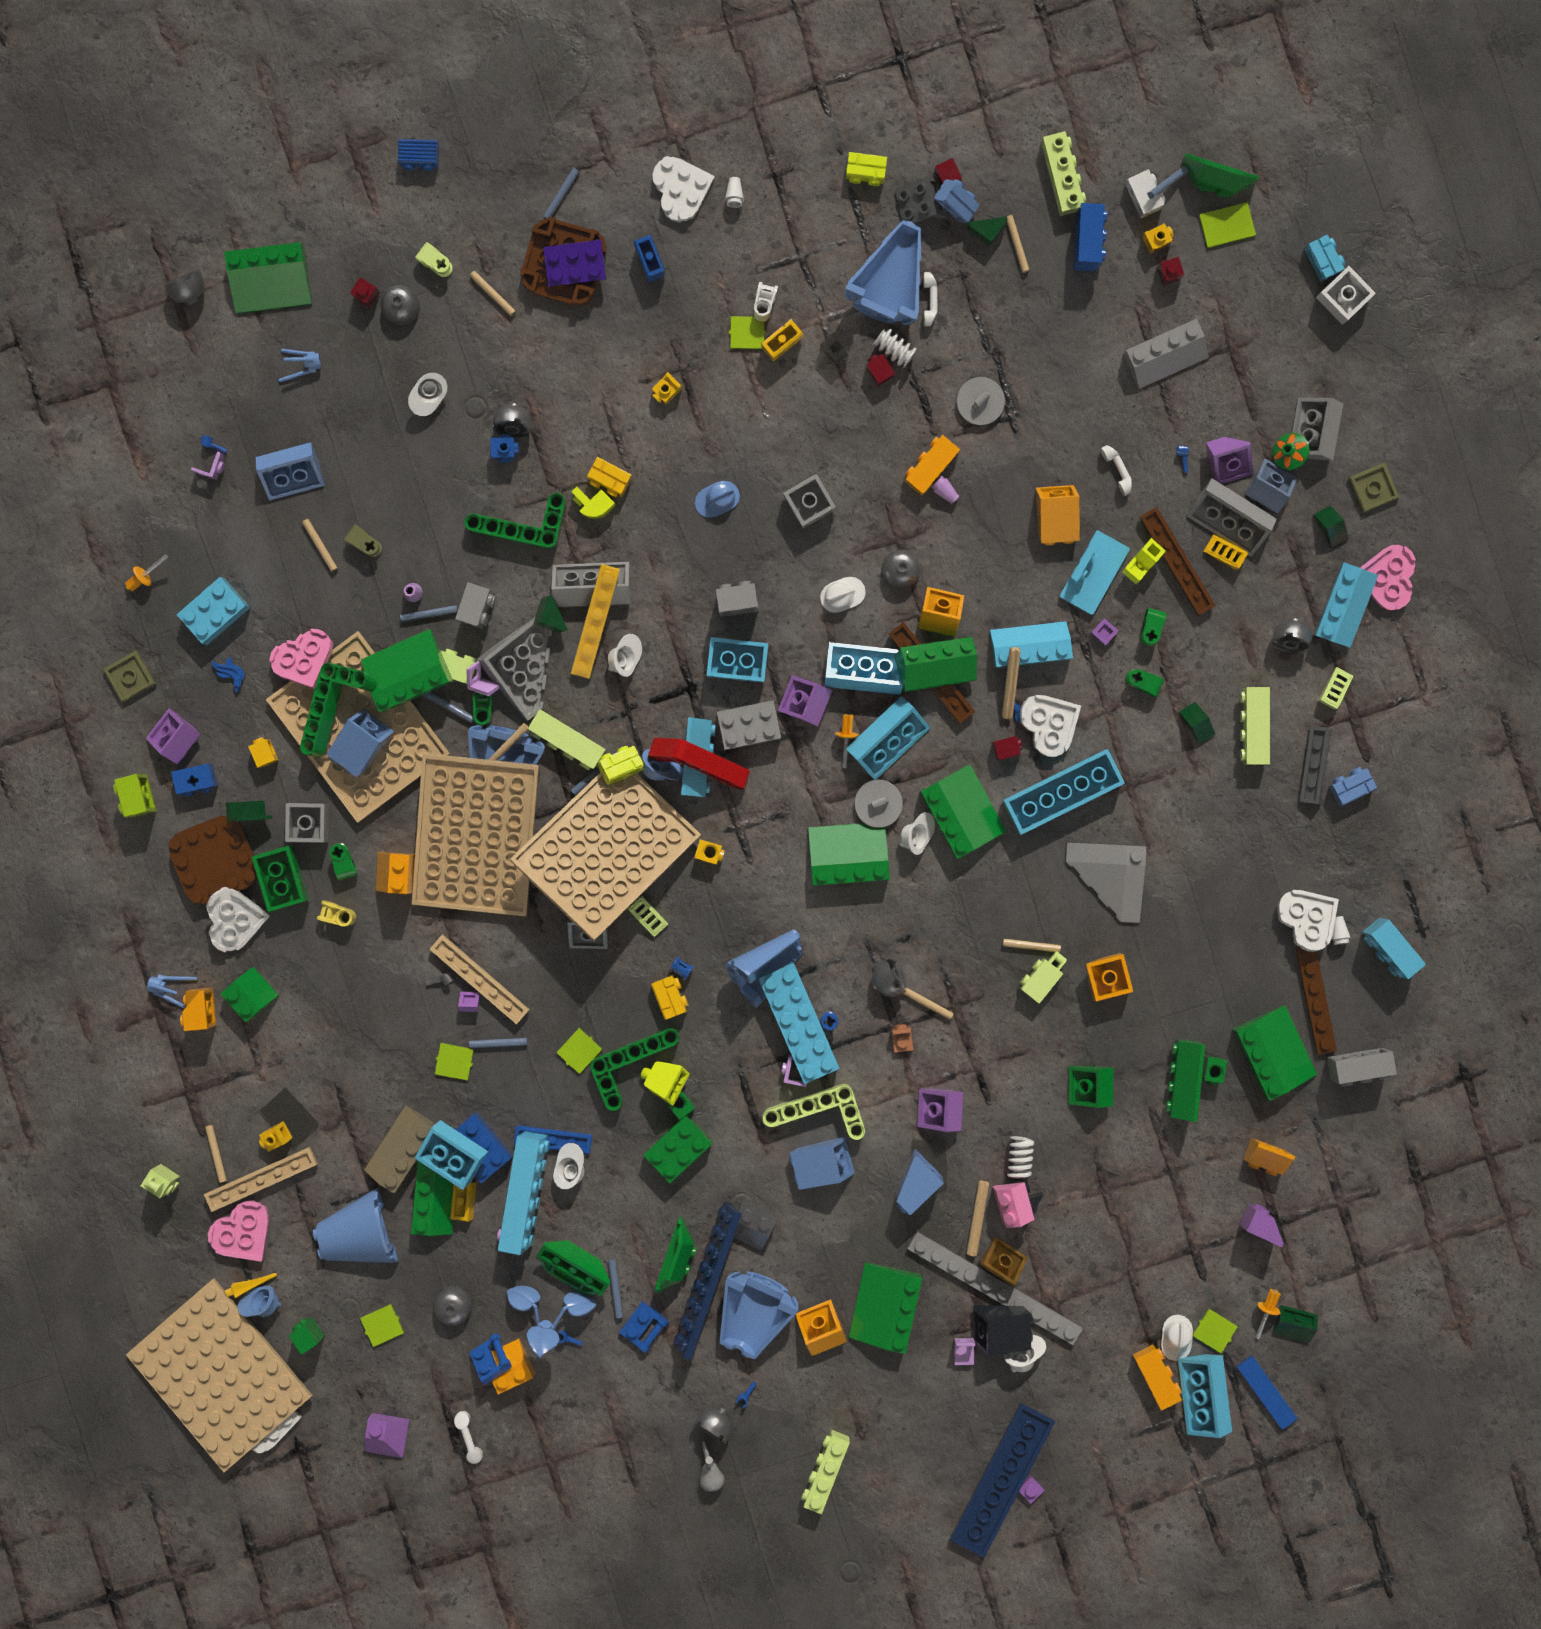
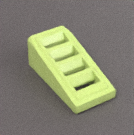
M1336 667L1318 701L1334 710L1338 709L1353 675ZM1337 674L1345 677L1346 681L1344 682L1337 678ZM1334 681L1343 685L1342 688L1334 685ZM1333 688L1339 691V694L1337 695L1336 693L1330 691V689ZM1329 694L1336 698L1335 701L1329 699L1327 695Z
M643 896L628 909L654 937L668 925L666 920ZM644 904L645 907L637 913L635 910ZM649 909L651 912L643 919L641 915ZM652 915H655L656 918L648 924L646 921ZM660 920L662 923L653 930L651 927Z

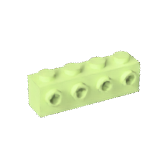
M1066 131L1045 136L1041 141L1059 214L1064 216L1078 211L1081 203H1086V196L1084 192L1081 193L1080 185H1082L1080 174H1076L1075 167H1077L1075 155L1071 154V138L1067 137Z
M1270 687L1243 688V692H1240V703H1243V711H1240V722H1243V730L1240 731V741H1243V749L1240 750V760L1243 761V765L1270 764Z
M539 709L529 726V730L532 731L530 733L531 736L538 740L541 738L547 740L546 745L554 750L560 748L564 751V756L571 760L574 758L581 761L579 765L587 770L590 768L595 769L600 758L606 752L605 748Z
M834 1430L830 1431L829 1436H825L822 1445L824 1447L823 1452L818 1454L815 1463L817 1464L816 1470L811 1472L808 1480L810 1485L808 1489L804 1490L801 1498L804 1508L822 1514L849 1446V1436Z

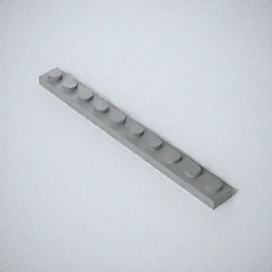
M916 1231L907 1247L910 1251L1005 1306H1024L1032 1314L1034 1323L1074 1345L1083 1329L1071 1320Z

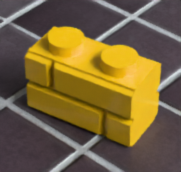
M790 319L785 324V327L782 326L762 342L761 348L774 362L803 338V333L793 320Z
M597 457L587 478L590 480V485L598 489L602 486L607 489V494L616 498L617 495L623 496L632 479V475Z
M671 975L651 983L665 1020L687 1011L686 1007L689 1004L685 995L681 996L679 989L682 987L678 977L674 979V976Z

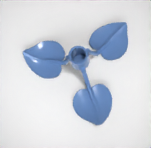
M516 1286L507 1291L508 1302L514 1309L527 1311L531 1307L534 1308L536 1326L528 1330L527 1341L538 1358H541L545 1353L558 1345L559 1335L554 1330L566 1310H568L571 1316L577 1317L588 1314L597 1305L596 1300L587 1294L578 1291L570 1292L563 1299V1303L566 1306L562 1308L555 1322L551 1324L548 1320L540 1322L536 1305L540 1301V1295L534 1288Z

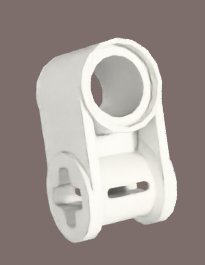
M759 282L754 304V317L758 321L765 322L770 318L778 286L771 287ZM762 307L766 308L767 312L762 314L757 310Z

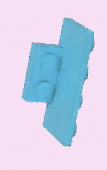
M1097 530L1062 590L1060 598L1093 615L1130 548Z

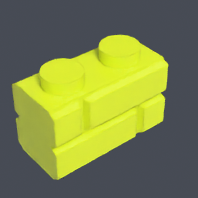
M849 152L846 179H849V182L859 184L861 181L868 182L871 186L884 184L887 157Z
M628 746L621 747L617 750L618 753L613 755L608 753L600 758L597 766L607 785L642 771L644 764L634 746L629 748Z

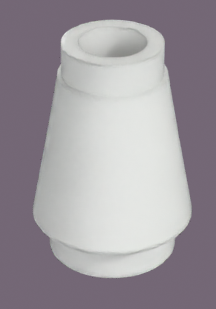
M738 177L729 178L725 197L728 207L738 208L744 202L741 182Z
M1336 917L1331 941H1333L1334 945L1347 944L1351 937L1344 917Z

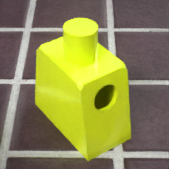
M658 1061L654 1063L652 1069L644 1068L641 1072V1078L645 1079L644 1086L672 1106L690 1075L680 1065Z

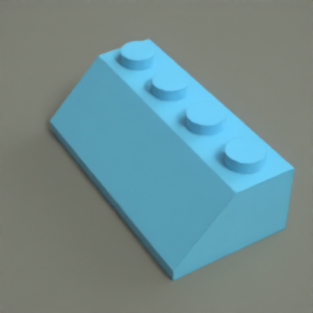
M1341 562L1314 635L1351 648L1378 575Z
M1066 621L990 630L994 668L1008 667L1011 647L1020 648L1019 666L1070 660L1073 658L1071 638Z
M829 642L824 687L901 695L902 683L894 658L898 650Z
M901 696L854 740L846 750L876 780L919 740L930 727L916 709Z
M688 717L686 741L713 753L714 744H710L711 736H715L716 725H712V720ZM684 765L681 795L705 797L706 793L709 794L710 782H707V775Z
M1204 1354L1178 1358L1187 1435L1221 1438L1231 1433L1232 1425L1223 1355Z

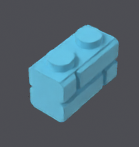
M1328 235L1309 243L1304 248L1321 283L1340 274L1345 269V261L1341 255L1338 256L1335 250L1337 248L1336 243Z

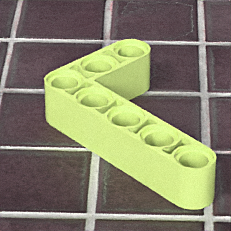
M840 1084L767 1108L763 1113L764 1124L768 1127H775L839 1106L849 1136L854 1140H859L865 1134V1128L853 1091L847 1084ZM840 1090H849V1096L841 1098L839 1096ZM829 1095L832 1099L830 1103L823 1104L821 1097ZM811 1101L813 1103L812 1109L805 1110L802 1107L803 1103ZM786 1107H793L795 1113L792 1116H787L784 1110ZM848 1107H853L856 1110L853 1116L845 1114V1110ZM768 1113L776 1114L777 1119L769 1122L766 1119ZM855 1125L860 1126L862 1129L857 1135L851 1133V1128Z

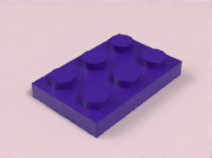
M601 240L543 247L549 287L606 279Z

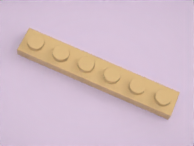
M443 934L430 948L435 955L515 1024H518L530 1010Z
M308 1147L207 1192L204 1196L211 1212L316 1166L318 1163L311 1147Z

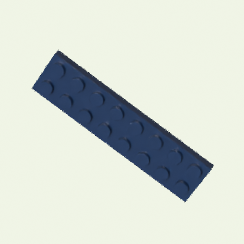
M724 1202L723 1206L718 1210V1220L712 1228L710 1243L706 1245L705 1258L699 1265L698 1278L693 1282L692 1295L687 1300L685 1315L681 1317L679 1332L674 1337V1347L684 1359L691 1360L741 1217V1213L732 1204Z
M1020 1402L950 1536L951 1541L985 1558L1055 1423L1054 1419Z

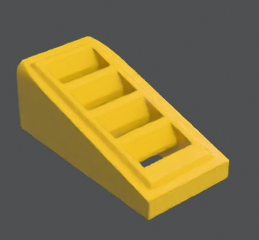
M1212 535L1203 551L1234 570H1238L1248 555V552L1215 535ZM1218 542L1219 545L1217 546L1215 552L1211 551L1214 544ZM1222 546H1225L1226 548L1222 555H1219L1218 553ZM1229 550H1232L1233 552L1229 559L1225 558ZM1238 554L1239 557L1237 561L1233 562L1235 555Z

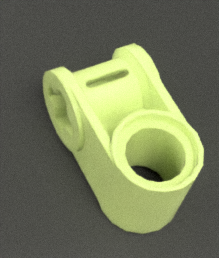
M428 242L424 244L415 256L417 261L441 277H448L453 271L449 259Z

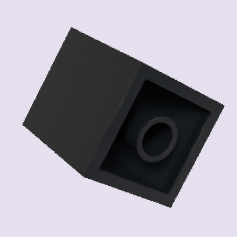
M973 1305V1338L975 1344L987 1356L1031 1350V1342L1033 1341L1031 1324L1033 1323V1317L1024 1306Z

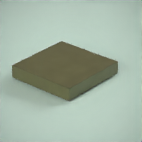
M1385 462L1348 478L1362 513L1400 498Z
M137 650L103 669L122 703L156 685L154 678Z

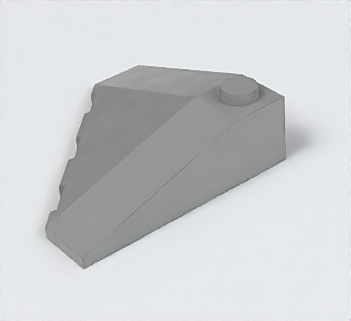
M535 617L476 659L481 662V667L494 683L500 684V691L526 721H529L538 713L539 709L542 710L543 702H540L541 690H545L547 675L543 674L545 663H548L549 660L548 636H552L551 630L534 624Z
M1067 842L1066 863L1070 867L1073 866L1080 873L1079 877L1088 887L1091 886L1099 894L1097 897L1106 907L1109 906L1117 914L1115 917L1120 922L1140 923L1146 866V846Z

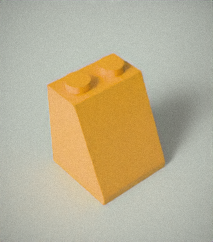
M1074 485L1036 488L1040 542L1045 545H1054L1055 542L1072 544L1075 541H1080L1079 495Z
M378 852L375 890L386 893H412L415 854Z

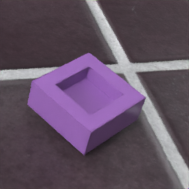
M1104 618L1091 634L1102 644L1107 645L1118 630Z
M460 992L459 1011L478 1012L480 992Z
M1032 1475L1025 1479L1019 1490L1030 1503L1045 1491Z

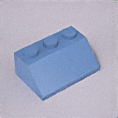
M311 442L256 457V471L269 501L325 486L319 461Z

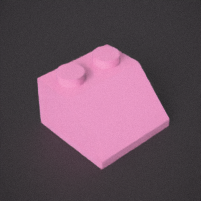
M1025 1182L993 1186L1002 1224L1006 1228L1022 1227L1035 1220Z

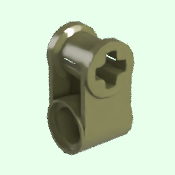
M354 524L344 538L345 541L370 557H377L382 552V545L356 524ZM370 544L375 547L374 550L368 548Z

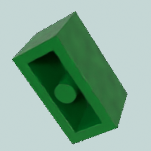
M313 1317L308 1320L306 1318L301 1319L291 1328L293 1331L289 1335L301 1355L316 1346L325 1336Z

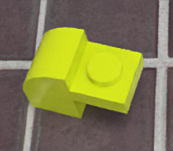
M578 487L572 491L574 495L572 499L579 506L584 505L580 513L587 518H602L616 506L602 490L591 500Z
M1151 538L1128 563L1122 573L1137 584L1166 550Z

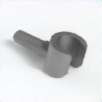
M445 973L425 983L428 986L442 981L445 986L454 981L450 973Z

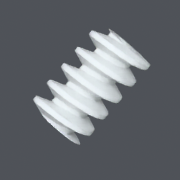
M891 329L886 332L883 330L873 343V347L875 348L880 345L879 352L886 349V357L892 354L891 361L898 359L897 365L900 366L904 363L905 367L914 356L916 348L909 350L910 343L903 346L904 339L902 338L897 341V333L891 337Z
M1010 1137L1016 1141L1010 1143V1146L1014 1147L1015 1150L1009 1151V1154L1014 1155V1158H1010L1008 1161L1014 1164L1008 1166V1169L1012 1170L1013 1173H1009L1007 1176L1013 1178L1031 1176L1032 1172L1027 1169L1032 1168V1164L1029 1161H1032L1033 1157L1029 1154L1033 1153L1034 1149L1029 1146H1033L1034 1141L1025 1137Z

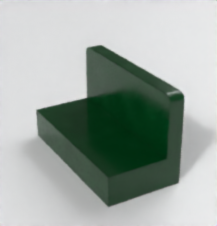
M265 800L226 803L227 822L272 819V815L265 814Z
M1280 1305L1278 1308L1280 1314L1278 1315V1322L1273 1328V1333L1310 1342L1317 1332L1318 1315Z

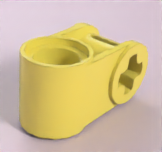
M322 900L323 906L320 916H317L318 920L339 926H350L355 923L356 913L353 910ZM345 912L350 917L347 923L342 920V915Z

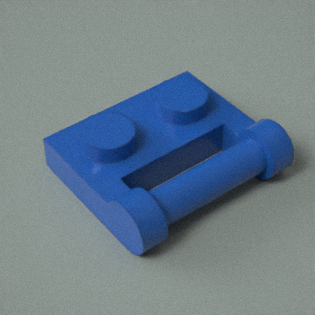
M641 1301L619 1333L638 1346L640 1350L647 1353L650 1349L649 1346L663 1327L669 1324V1320L647 1303ZM653 1318L658 1321L646 1339L642 1341L639 1337Z
M499 1334L491 1335L488 1341L469 1352L480 1381L484 1385L512 1367L501 1345L502 1340ZM492 1348H495L500 1363L498 1366L492 1354Z

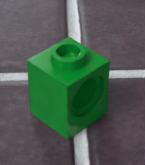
M1210 1056L1204 1057L1202 1079L1206 1081V1084L1217 1086L1218 1083H1224L1227 1060ZM1216 1066L1218 1073L1215 1076H1210V1069Z
M681 1090L678 1098L684 1100V1106L677 1107L675 1104L672 1106L666 1102L679 1120L695 1108L694 1103L683 1090Z

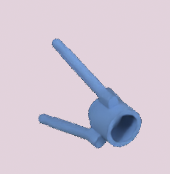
M281 349L283 353L303 356L284 358V361L304 362V367H308V369L285 376L278 381L283 382L309 373H316V369L321 368L320 354Z
M158 975V977L152 976L149 979L147 991L153 992V995L159 996L182 1008H186V1006L163 994L166 992L177 995L176 991L166 988L167 982H164V980H198L197 977Z

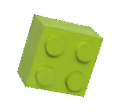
M134 774L114 780V792L119 796L120 800L118 804L119 811L124 817H137L156 812L147 774Z

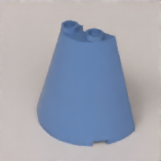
M481 725L470 727L468 730L470 758L488 760L516 730L488 725L486 729H482ZM524 733L498 761L536 765L545 747L540 740L535 742L533 741V736Z
M795 929L725 964V969L732 982L738 985L739 991L756 1008L766 998L758 976L791 961L795 964L803 955L802 943L800 941L801 936Z
M375 1188L317 1224L316 1229L313 1230V1237L319 1244L318 1256L320 1260L379 1263L399 1262L394 1243L390 1244L381 1212L384 1204L379 1188Z
M739 1271L730 1274L725 1283L719 1344L724 1345L729 1350L737 1348L741 1350V1354L744 1357L756 1359L796 1315L798 1311L796 1298H791L788 1295L789 1290L783 1285L764 1275L747 1271L745 1275L740 1274Z

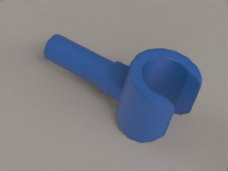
M202 436L201 444L204 447L216 449L226 454L227 449L212 443L213 437Z
M1179 445L1177 446L1176 455L1182 456L1183 473L1188 472L1187 457L1189 449L1187 446Z
M565 1330L558 1332L564 1336L563 1340L559 1338V1343L567 1341L582 1346V1341L571 1338Z
M753 1381L745 1393L738 1395L736 1404L740 1399H743L745 1402L742 1408L747 1406L748 1397L757 1385L756 1382Z

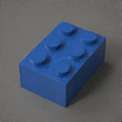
M1081 203L1076 213L1073 270L1097 271L1099 266H1102V262L1105 261L1106 250L1102 249L1107 235V231L1103 230L1108 216V211L1104 210L1105 204Z
M477 1112L455 1129L488 1151L475 1175L480 1183L484 1182L513 1156Z

